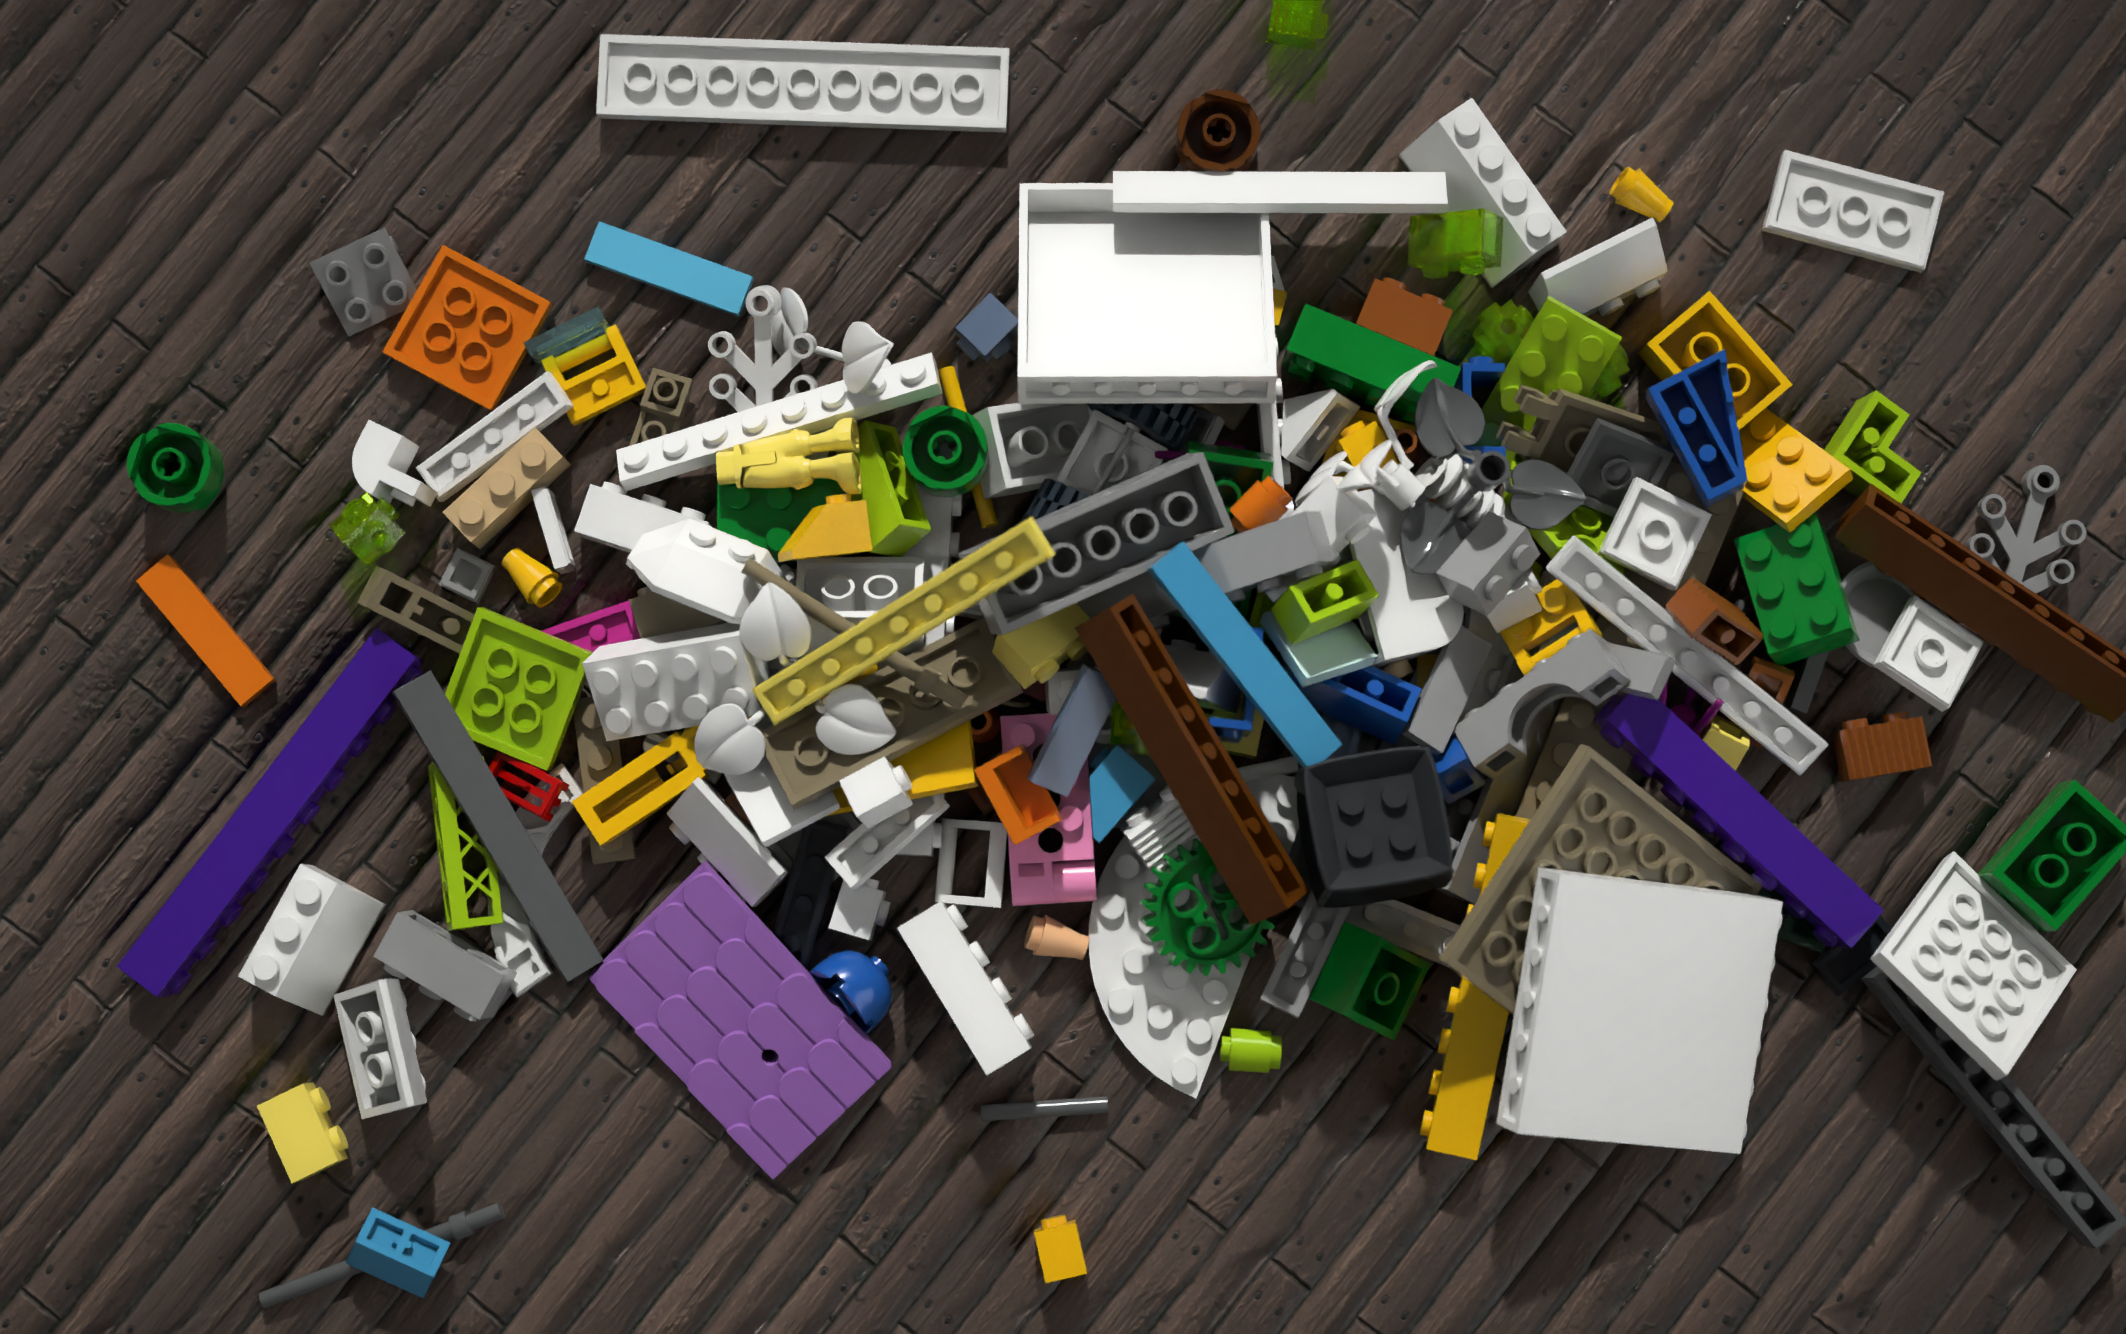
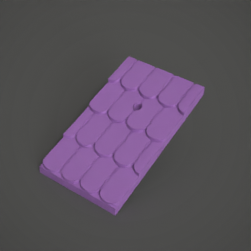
M706 860L590 972L589 980L596 986L597 991L635 1029V1033L687 1085L688 1090L727 1129V1133L772 1179L779 1175L816 1137H819L847 1108L855 1103L891 1068L889 1058Z

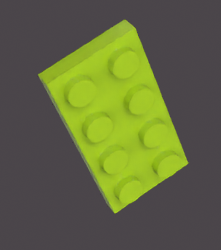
M1548 296L1506 366L1504 374L1498 380L1483 405L1484 430L1481 438L1473 446H1501L1502 440L1497 439L1496 434L1503 421L1521 426L1528 432L1531 431L1537 417L1522 412L1519 409L1521 404L1514 401L1521 385L1540 390L1547 396L1551 390L1557 391L1560 388L1587 397L1622 337L1553 297ZM1506 449V458L1509 463L1511 460L1519 463L1523 462V458L1519 457L1518 453Z

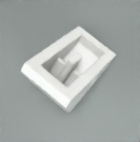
M1334 389L1284 399L1281 455L1286 460L1310 472L1359 410L1360 406Z

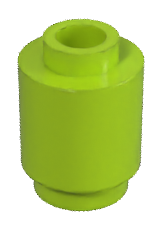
M1231 1028L1230 1036H1222L1220 1061L1228 1062V1071L1269 1073L1270 1069H1280L1282 1036L1271 1035V1030Z

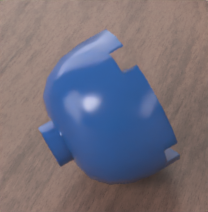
M847 950L830 955L809 972L812 976L816 977V981L866 1035L887 1014L892 998L891 987L886 978L889 975V971L885 964L876 956L868 958L860 952Z

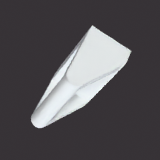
M942 818V846L939 848L935 902L942 901L952 904L1002 908L1008 832L1003 823ZM958 828L990 831L984 898L952 895Z

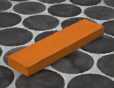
M167 554L136 580L139 586L240 706L246 707L276 681L173 556Z

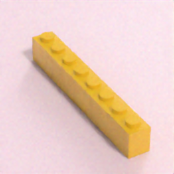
M1496 812L1494 822L1486 821L1481 846L1489 848L1485 864L1477 863L1472 888L1480 889L1478 899L1531 819ZM1468 905L1466 917L1474 905ZM1461 977L1459 988L1451 987L1446 1012L1453 1013L1450 1029L1442 1028L1437 1053L1445 1055L1442 1069H1433L1428 1094L1436 1095L1433 1111H1424L1420 1135L1427 1136L1426 1149L1477 1160L1509 1012Z

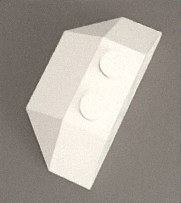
M690 518L643 534L626 562L628 567L636 571L638 577L651 591L732 624H741L745 611L763 588L762 585L741 573L750 558L788 582L767 549Z

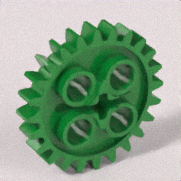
M1194 838L1192 851L1190 852L1181 844L1177 845L1179 855L1177 859L1174 860L1164 854L1163 859L1167 868L1164 871L1154 867L1151 869L1158 878L1157 883H1144V887L1153 894L1152 898L1140 901V904L1145 909L1151 911V913L1141 918V921L1146 926L1153 927L1146 934L1147 938L1151 942L1159 941L1155 950L1161 956L1169 953L1167 961L1174 967L1182 962V968L1190 974L1197 964L1199 971L1204 976L1209 975L1212 964L1221 974L1226 972L1227 961H1231L1238 968L1242 967L1240 955L1244 952L1254 958L1256 955L1251 945L1254 942L1266 945L1267 941L1260 932L1262 929H1274L1275 926L1267 919L1251 925L1244 912L1241 919L1230 923L1229 915L1231 911L1239 906L1225 881L1219 886H1212V877L1218 870L1203 843L1199 839ZM1194 874H1198L1204 893L1213 900L1211 908L1226 932V936L1223 939L1220 938L1215 920L1205 912L1208 909V905L1192 879ZM1189 889L1190 895L1184 905L1175 906L1174 900L1177 893L1181 890ZM1206 926L1207 933L1204 939L1200 942L1192 943L1194 931L1198 927Z

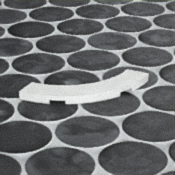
M562 763L549 774L569 784L566 792L561 791L558 798L562 801L559 806H553L550 812L554 815L551 822L521 807L516 811L517 816L541 856L554 831L575 808L572 801L584 794L566 766ZM542 780L536 785L546 792L551 787L550 784ZM528 793L524 798L538 807L543 802V799L531 793ZM497 870L503 923L490 925L497 960L517 972L510 988L514 995L519 997L553 974V971L542 953L535 931ZM488 897V916H492L491 902Z

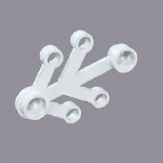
M769 285L753 288L746 297L747 311L754 317L755 364L736 345L735 338L729 332L721 331L715 333L708 341L710 353L718 358L724 357L756 389L755 405L737 388V382L731 374L720 373L710 380L709 390L715 398L726 399L737 412L773 402V389L802 359L810 357L817 349V342L813 335L806 332L799 333L790 340L789 349L773 364L772 317L780 311L782 298L780 293ZM758 296L765 297L768 302V307L765 311L759 310L755 305V300ZM718 337H723L727 340L728 349L726 352H722L716 347ZM799 338H804L809 342L810 348L807 353H802L798 350L797 341ZM809 374L795 377L790 384V392L784 398L800 393L798 390V382L800 380L807 381L810 384V390L818 388L816 379ZM719 379H725L728 382L729 390L727 393H722L718 390L717 382Z

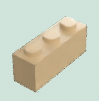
M534 427L448 506L443 513L472 544L481 549L533 501L531 490L543 486L547 488L571 464Z

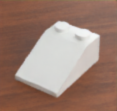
M1012 403L987 407L972 415L981 424L988 444L989 461L987 472L980 481L984 499L1040 489L1045 478L1056 481L1094 411L1087 404Z

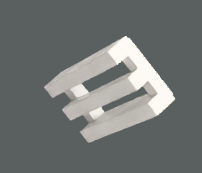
M545 486L531 490L554 569L561 575L575 571L576 565L554 493Z

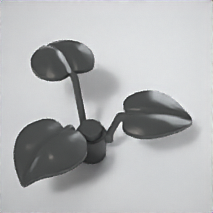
M1438 378L1432 379L1427 384L1418 400L1414 418L1415 433L1421 446L1435 457H1445L1456 449L1460 456L1472 459L1473 462L1467 470V479L1471 487L1448 513L1438 503L1424 502L1414 506L1404 516L1400 527V541L1407 567L1412 572L1418 574L1436 573L1471 533L1470 527L1465 522L1455 519V516L1479 491H1491L1502 483L1504 490L1507 493H1512L1509 508L1513 517L1521 525L1534 530L1548 529L1558 524L1586 501L1585 494L1576 482L1562 470L1548 462L1534 459L1526 460L1517 464L1511 474L1509 462L1503 454L1497 451H1487L1481 454L1478 449L1474 451L1465 449L1464 447L1475 444L1481 438L1485 425L1484 414L1478 403L1471 396L1445 384Z

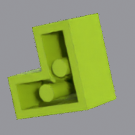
M1877 390L1854 403L1824 450L1850 469L1853 480L1843 488L1856 498L1870 484H1873L1902 504L1922 472L1888 448L1909 417V414Z

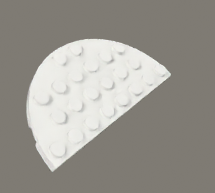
M1279 774L1246 783L1289 855L1299 829L1297 790L1294 785L1295 777ZM1124 836L1106 864L1096 889L1097 901L1092 903L1088 947L1094 986L1102 1009L1112 1028L1136 1059L1155 1076L1173 1088L1197 1098L1250 956L1244 952L1240 955L1242 966L1240 968L1231 961H1227L1225 974H1221L1212 964L1208 976H1204L1199 971L1198 964L1190 974L1182 968V962L1176 967L1168 962L1169 953L1161 956L1155 950L1159 941L1151 942L1146 936L1153 927L1146 926L1141 921V918L1151 913V911L1145 909L1140 904L1141 900L1152 898L1153 895L1144 887V883H1157L1158 878L1147 868ZM1218 871L1212 877L1213 887L1219 886L1225 881ZM1194 874L1192 877L1194 884L1208 905V909L1205 912L1215 920L1220 938L1223 939L1226 936V932L1211 908L1213 900L1204 893L1198 874ZM1184 889L1177 893L1174 900L1175 906H1181L1187 902L1190 895L1189 889ZM1236 907L1231 911L1229 915L1230 923L1241 919L1243 911L1240 907ZM1206 926L1198 927L1194 931L1192 943L1200 942L1204 939L1207 933Z

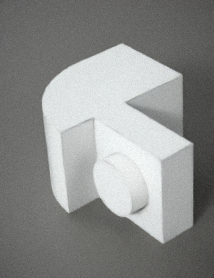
M368 420L355 445L352 456L353 473L358 484L367 493L390 505L394 497L412 507L416 500L431 507L438 493L423 482L406 475L419 446L404 436Z

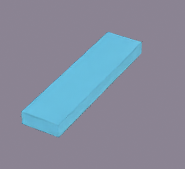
M600 221L584 258L587 263L737 317H740L746 297L754 281L753 276Z

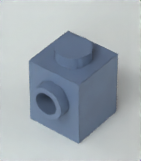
M989 293L955 327L957 337L960 339L956 344L973 361L977 357L985 364L993 357L998 361L1014 345L1011 339L1018 333V319L997 298Z

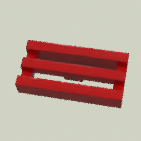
M497 751L489 766L494 777L497 775L543 799L541 806L538 807L501 787L508 801L551 822L554 815L550 812L553 806H559L562 800L558 797L561 791H567L569 784L527 762ZM506 761L550 784L549 791L546 792L502 769L503 762Z

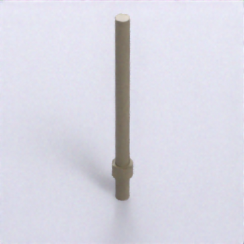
M750 558L743 567L741 573L762 586L769 582L777 585L796 601L804 613L840 635L855 626L851 621ZM898 651L881 661L915 682L914 688L927 696L930 693L934 694L957 710L961 709L968 698L966 694L940 678L941 673L928 665L923 668Z

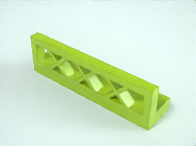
M432 762L428 765L447 931L502 924L503 916L497 868L486 849L476 842L478 839L477 834L475 833L471 838L458 828L457 816L462 809L460 806L456 809L453 794ZM459 837L467 842L462 851L460 850ZM471 847L485 856L486 868L477 880L464 871L462 867V858ZM486 876L488 877L489 889L481 884ZM464 879L472 884L466 893ZM476 888L490 898L492 916L468 918L467 900Z

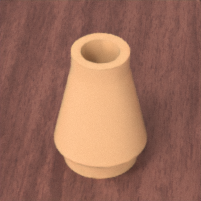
M1044 915L1043 918L1033 916L1027 929L1024 948L1033 950V955L1083 960L1088 948L1089 936L1081 934L1047 915Z

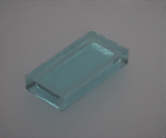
M597 306L523 343L532 359L540 364L542 363L541 360L553 355L555 357L604 333L605 329L610 327L602 310Z

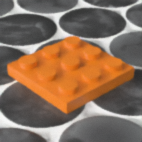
M442 245L382 352L395 361L492 412L500 402L551 311L553 304Z

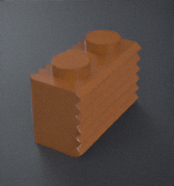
M1689 579L1666 604L1665 609L1692 639L1694 638L1696 642L1698 641L1701 645L1703 644L1706 648L1708 647L1710 651L1713 650L1715 654L1717 653L1720 657L1722 656L1725 660L1727 659L1734 666L1740 664L1763 639V633L1754 626V623L1745 616V613L1740 608L1696 579Z
M1903 711L1883 715L1884 723L1868 725L1867 718L1842 722L1843 730L1831 733L1840 781L1847 782L1931 767L1932 762L1923 717L1910 718L1909 712Z

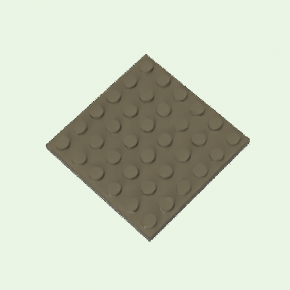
M1580 744L1438 960L1514 1016L1539 867L1755 895L1758 894L1762 886L1590 746Z

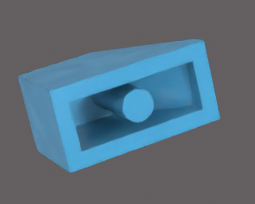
M1118 745L1112 751L1105 747L1089 765L1094 770L1089 776L1093 838L1099 844L1156 780L1155 777Z

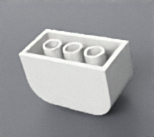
M1373 488L1358 492L1378 514L1369 523L1371 529L1361 540L1354 544L1349 543L1339 553L1341 559L1332 569L1358 559L1379 594L1378 598L1360 618L1353 620V622L1377 655L1372 666L1381 669L1396 661L1412 660L1449 643L1457 635L1462 625L1463 604L1450 599L1436 573H1414L1406 564L1400 541L1402 520L1414 506L1431 501L1422 493L1408 508L1401 511L1385 494L1381 495Z

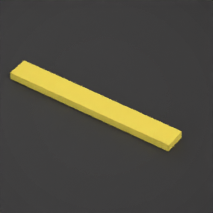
M1031 516L757 685L752 691L775 726L1054 556L1055 552Z

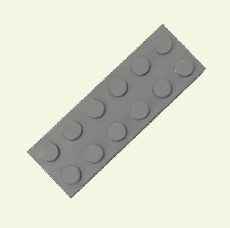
M1203 452L1187 453L1036 519V524L1055 552V555L980 600L978 604L990 633L1004 635L1148 571V568L1180 542L1184 541L1188 548L1194 551L1234 533V528ZM997 537L958 553L960 560Z

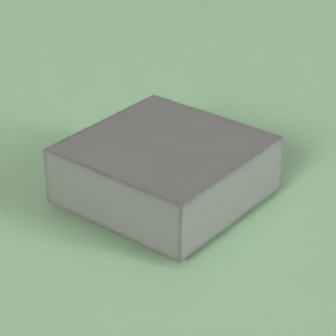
M457 548L439 585L479 604L497 567Z

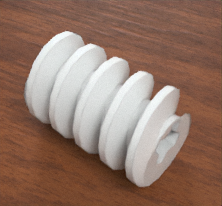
M1455 450L1445 457L1438 458L1433 456L1429 458L1415 474L1426 486L1424 496L1428 499H1435L1434 502L1443 506L1447 513L1471 487L1467 479V470L1470 464L1463 461L1462 456ZM1494 489L1488 492L1479 491L1458 512L1455 519L1465 522L1472 531L1488 512L1503 517L1505 511L1504 499L1497 493H1494Z

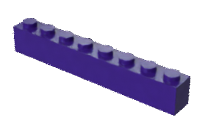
M1617 691L1593 719L1602 728L1599 733L1604 740L1617 749L1620 747L1625 749L1633 757L1630 763L1635 769L1646 777H1651L1652 775L1663 785L1661 792L1665 797L1678 806L1682 804L1694 814L1691 820L1695 825L1707 834L1711 835L1714 833L1724 842L1722 849L1735 861L1747 863L1755 871L1752 877L1756 882L1769 891L1775 890L1785 899L1783 906L1798 919L1803 920L1805 918L1815 927L1813 934L1830 948L1837 946L1852 949L1884 911L1659 699L1654 700Z

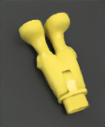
M854 417L843 418L832 429L815 435H811V433L805 430L794 429L788 434L759 439L743 445H734L733 451L716 453L718 484H736L738 489L785 487L802 489L811 485L815 479L824 478L837 481L846 494H861L862 473L859 461L855 453L860 452V435L857 421ZM837 451L842 453L818 460L806 459L807 456L817 452Z

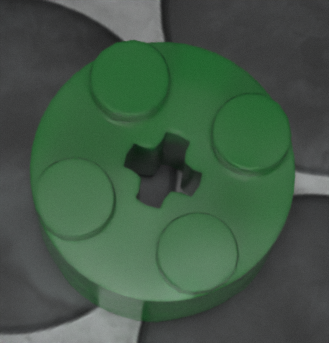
M944 405L929 408L913 419L904 437L902 451L908 472L914 482L932 496L955 497L973 489L987 472L989 451L985 432L978 420L965 411ZM946 444L949 449L956 447L952 451L953 457L946 460L943 456H938L940 454L939 446Z
M163 423L147 433H142L133 442L127 457V472L136 491L144 499L171 512L188 513L205 509L218 494L224 479V464L222 453L206 437L182 424ZM173 465H181L180 470L178 472L171 473V468Z

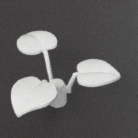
M790 288L781 289L782 306L778 314L772 317V343L780 356L789 349L790 340L795 335L806 332L808 328V315L805 305L799 295ZM856 321L847 329L843 340L842 353L817 346L815 353L845 362L843 366V380L845 379L848 390L852 393H862L871 384L880 368L891 365L890 361L886 358L894 344L879 335L867 323ZM799 338L797 341V347L809 351L810 345L804 338ZM826 429V430H823V431H820V432H817V433H814V434H811V435L819 434V433L828 431V430H830V429ZM829 451L813 453L807 456L806 459L818 460L827 458Z
M1434 361L1423 362L1397 378L1375 406L1374 410L1377 412L1378 418L1389 439L1369 452L1362 462L1355 467L1343 461L1348 455L1345 451L1339 452L1328 459L1313 473L1309 481L1300 490L1295 500L1297 507L1328 476L1340 472H1347V474L1336 487L1339 492L1373 487L1381 495L1385 494L1401 511L1408 508L1423 493L1426 486L1410 471L1414 464L1406 457L1389 422L1388 414L1393 404L1420 372L1438 367ZM1392 446L1400 463L1397 465L1391 460L1380 468L1381 461Z
M771 582L763 586L757 597L745 611L741 620V640L745 648L760 660L770 661L779 656L782 665L790 666L800 660L797 657L804 655L810 647L812 631L805 613L788 593ZM855 684L839 686L828 694L825 705H823L822 698L814 702L816 710L823 714L816 725L817 737L827 748L836 753L845 755L867 753L883 746L896 734V729L887 718L880 702L870 691ZM732 703L723 704L711 710L701 721L695 737L694 747L698 763L705 769L731 775L747 773L754 769L763 759L766 749V741L763 734L754 727L767 714L763 707L750 719H747L744 711L738 705Z

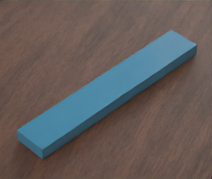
M1184 541L1178 543L1147 569L1301 767H1308L1326 760L1342 746L1339 739Z

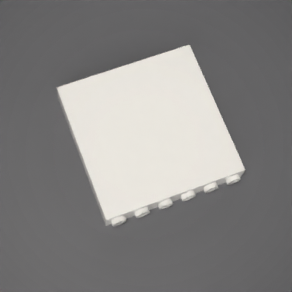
M1020 183L1018 404L1275 403L1277 366L1269 213L1113 212V183Z
M1539 867L1496 1124L1517 1134L1741 1154L1743 1139L1747 1133L1746 1119L1749 1102L1754 1091L1753 1078L1756 1060L1761 1049L1760 1036L1763 1018L1768 1008L1767 994L1771 972L1775 966L1774 953L1778 930L1782 924L1781 911L1783 902L1755 894Z

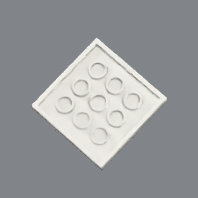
M1954 851L1943 858L1870 958L1995 1081L2008 1075L2077 970Z

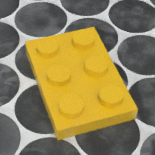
M1767 408L1739 430L1747 475V482L1744 488L1740 490L1744 492L1742 497L1789 533L1853 480L1851 471L1847 466Z

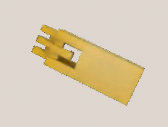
M693 726L684 733L676 731L572 801L600 846H606L681 796L698 777L705 780L710 776L707 772L708 769L703 768L698 763L695 754L694 744L699 726ZM677 752L680 758L666 766L670 774L675 776L664 783L655 766Z

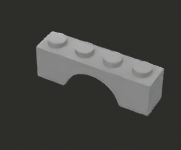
M1589 629L1585 633L1572 637L1563 649L1550 658L1536 663L1531 672L1517 682L1504 686L1497 696L1488 703L1468 712L1463 720L1455 726L1454 732L1474 768L1494 779L1527 756L1526 736L1529 726L1535 715L1546 704L1558 698L1573 696L1586 699L1597 706L1631 682L1608 642Z

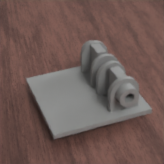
M385 228L309 263L348 337L405 311L417 291L397 252L399 250L393 237L389 236Z

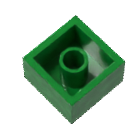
M1345 922L1308 999L1395 1041L1431 964L1378 935Z

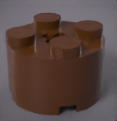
M1222 89L1205 92V94L1191 100L1184 107L1177 128L1176 150L1181 166L1187 171L1246 172L1255 159L1261 132L1260 122L1249 102L1235 92ZM1216 131L1223 133V138L1220 142L1213 141Z

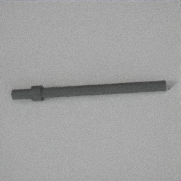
M498 1202L472 1213H468L465 1210L449 1216L448 1222L424 1231L443 1240L455 1238L458 1241L474 1235L475 1229L504 1219L505 1215L501 1204ZM347 1260L260 1292L259 1299L263 1308L266 1309L363 1271L346 1264Z

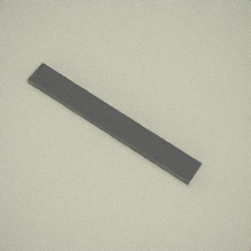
M431 670L393 691L392 694L565 983L602 962V956Z

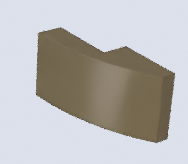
M652 369L640 403L641 413L629 446L681 429L693 384L692 379L660 369Z

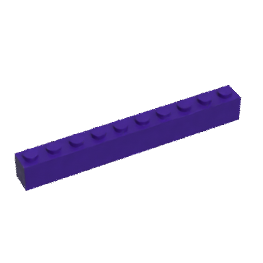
M376 628L117 967L156 997H169L171 993L174 995L178 994L190 980L191 974L188 971L197 959L200 961L204 960L216 946L217 941L214 937L223 925L226 927L230 926L240 915L243 909L240 903L249 891L252 893L256 892L266 881L269 873L265 870L275 857L277 859L282 858L292 847L294 839L291 836L301 824L307 825L315 817L320 809V805L317 802L327 790L329 792L333 791L341 783L346 774L343 768L352 756L358 758L367 749L371 742L369 734L378 723L384 724L393 715L397 705L394 703L396 699L392 692L420 677L423 673L420 668L425 661L389 634Z

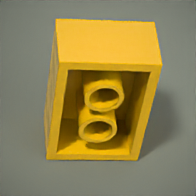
M1710 290L1649 341L1638 353L1659 379L1663 381L1725 349L1729 382L1734 399L1735 417L1739 430L1793 385Z

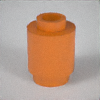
M1268 475L1262 482L1257 480L1229 509L1234 515L1230 521L1240 533L1279 520L1288 511L1286 506L1293 498Z

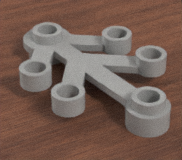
M2039 465L2028 470L2022 478V489L2028 496L2017 535H2015L2004 515L2006 502L2000 495L1990 494L1982 498L1977 506L1978 514L1981 518L1988 521L2009 560L2005 573L2034 593H2038L2052 585L2059 586L2070 582L2074 577L2075 569L2070 561L2058 559L2051 562L2046 567L2044 573L2022 582L2026 566L2063 546L2077 545L2086 537L2084 524L2078 520H2069L2061 524L2056 532L2034 543L2046 499L2055 494L2060 485L2057 472L2047 465ZM2039 474L2048 477V488H2042L2038 484ZM1988 500L1997 504L1998 511L1995 515L1990 514L1986 510ZM2068 526H2072L2077 530L2076 540H2071L2067 537L2066 528ZM1979 533L1967 540L1965 547L2000 569L1992 556L1995 548L1994 541L1988 534ZM1976 539L1982 540L1985 543L1986 551L1984 554H1980L1975 550L1974 542ZM2056 565L2062 566L2066 571V576L2063 580L2058 579L2054 574Z

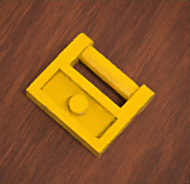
M616 324L606 328L605 334L556 358L551 355L541 360L546 372H551L574 405L573 408L566 412L573 426L645 392L646 384ZM612 348L614 349L616 357L567 381L565 380L563 372Z
M1558 579L1542 588L1541 592L1535 594L1542 611L1500 632L1524 676L1531 672L1536 663L1556 654L1566 646L1572 637L1578 634L1585 633L1591 629L1600 637H1603L1581 598ZM1575 621L1578 622L1579 627L1535 655L1531 656L1528 651Z

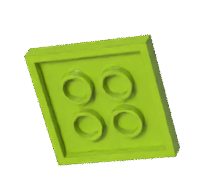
M477 607L445 695L473 741L549 771L553 769L587 679L582 663L593 652L486 608Z

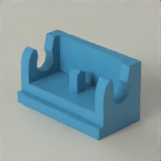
M372 1207L351 1249L346 1264L424 1298L450 1242Z

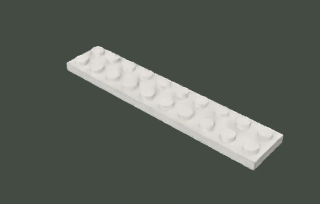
M600 34L596 115L599 119L1006 133L1010 52L1009 48Z

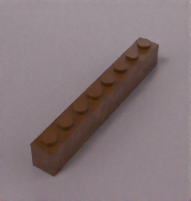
M1870 484L1840 517L1835 539L1840 541L1847 551L1861 555L1873 563L1883 575L1894 577L1909 587L1914 595L1922 600L1930 601L1942 609L1950 619L1956 623H1963L1975 631L1985 643L1990 646H1997L2012 656L2021 667L2033 670L2045 678L2054 689L2059 692H2066L2081 702L2090 713L2100 715L2113 723L2126 711V654L1873 484Z
M1134 594L1129 595L1077 626L1075 629L1082 639L1085 648L1097 664L1107 685L1113 691L1129 722L1133 725L1148 750L1151 759L1155 762L1171 789L1173 796L1177 799L1193 826L1194 832L1202 841L1216 869L1222 875L1250 924L1253 925L1289 909L1308 893L1309 889Z

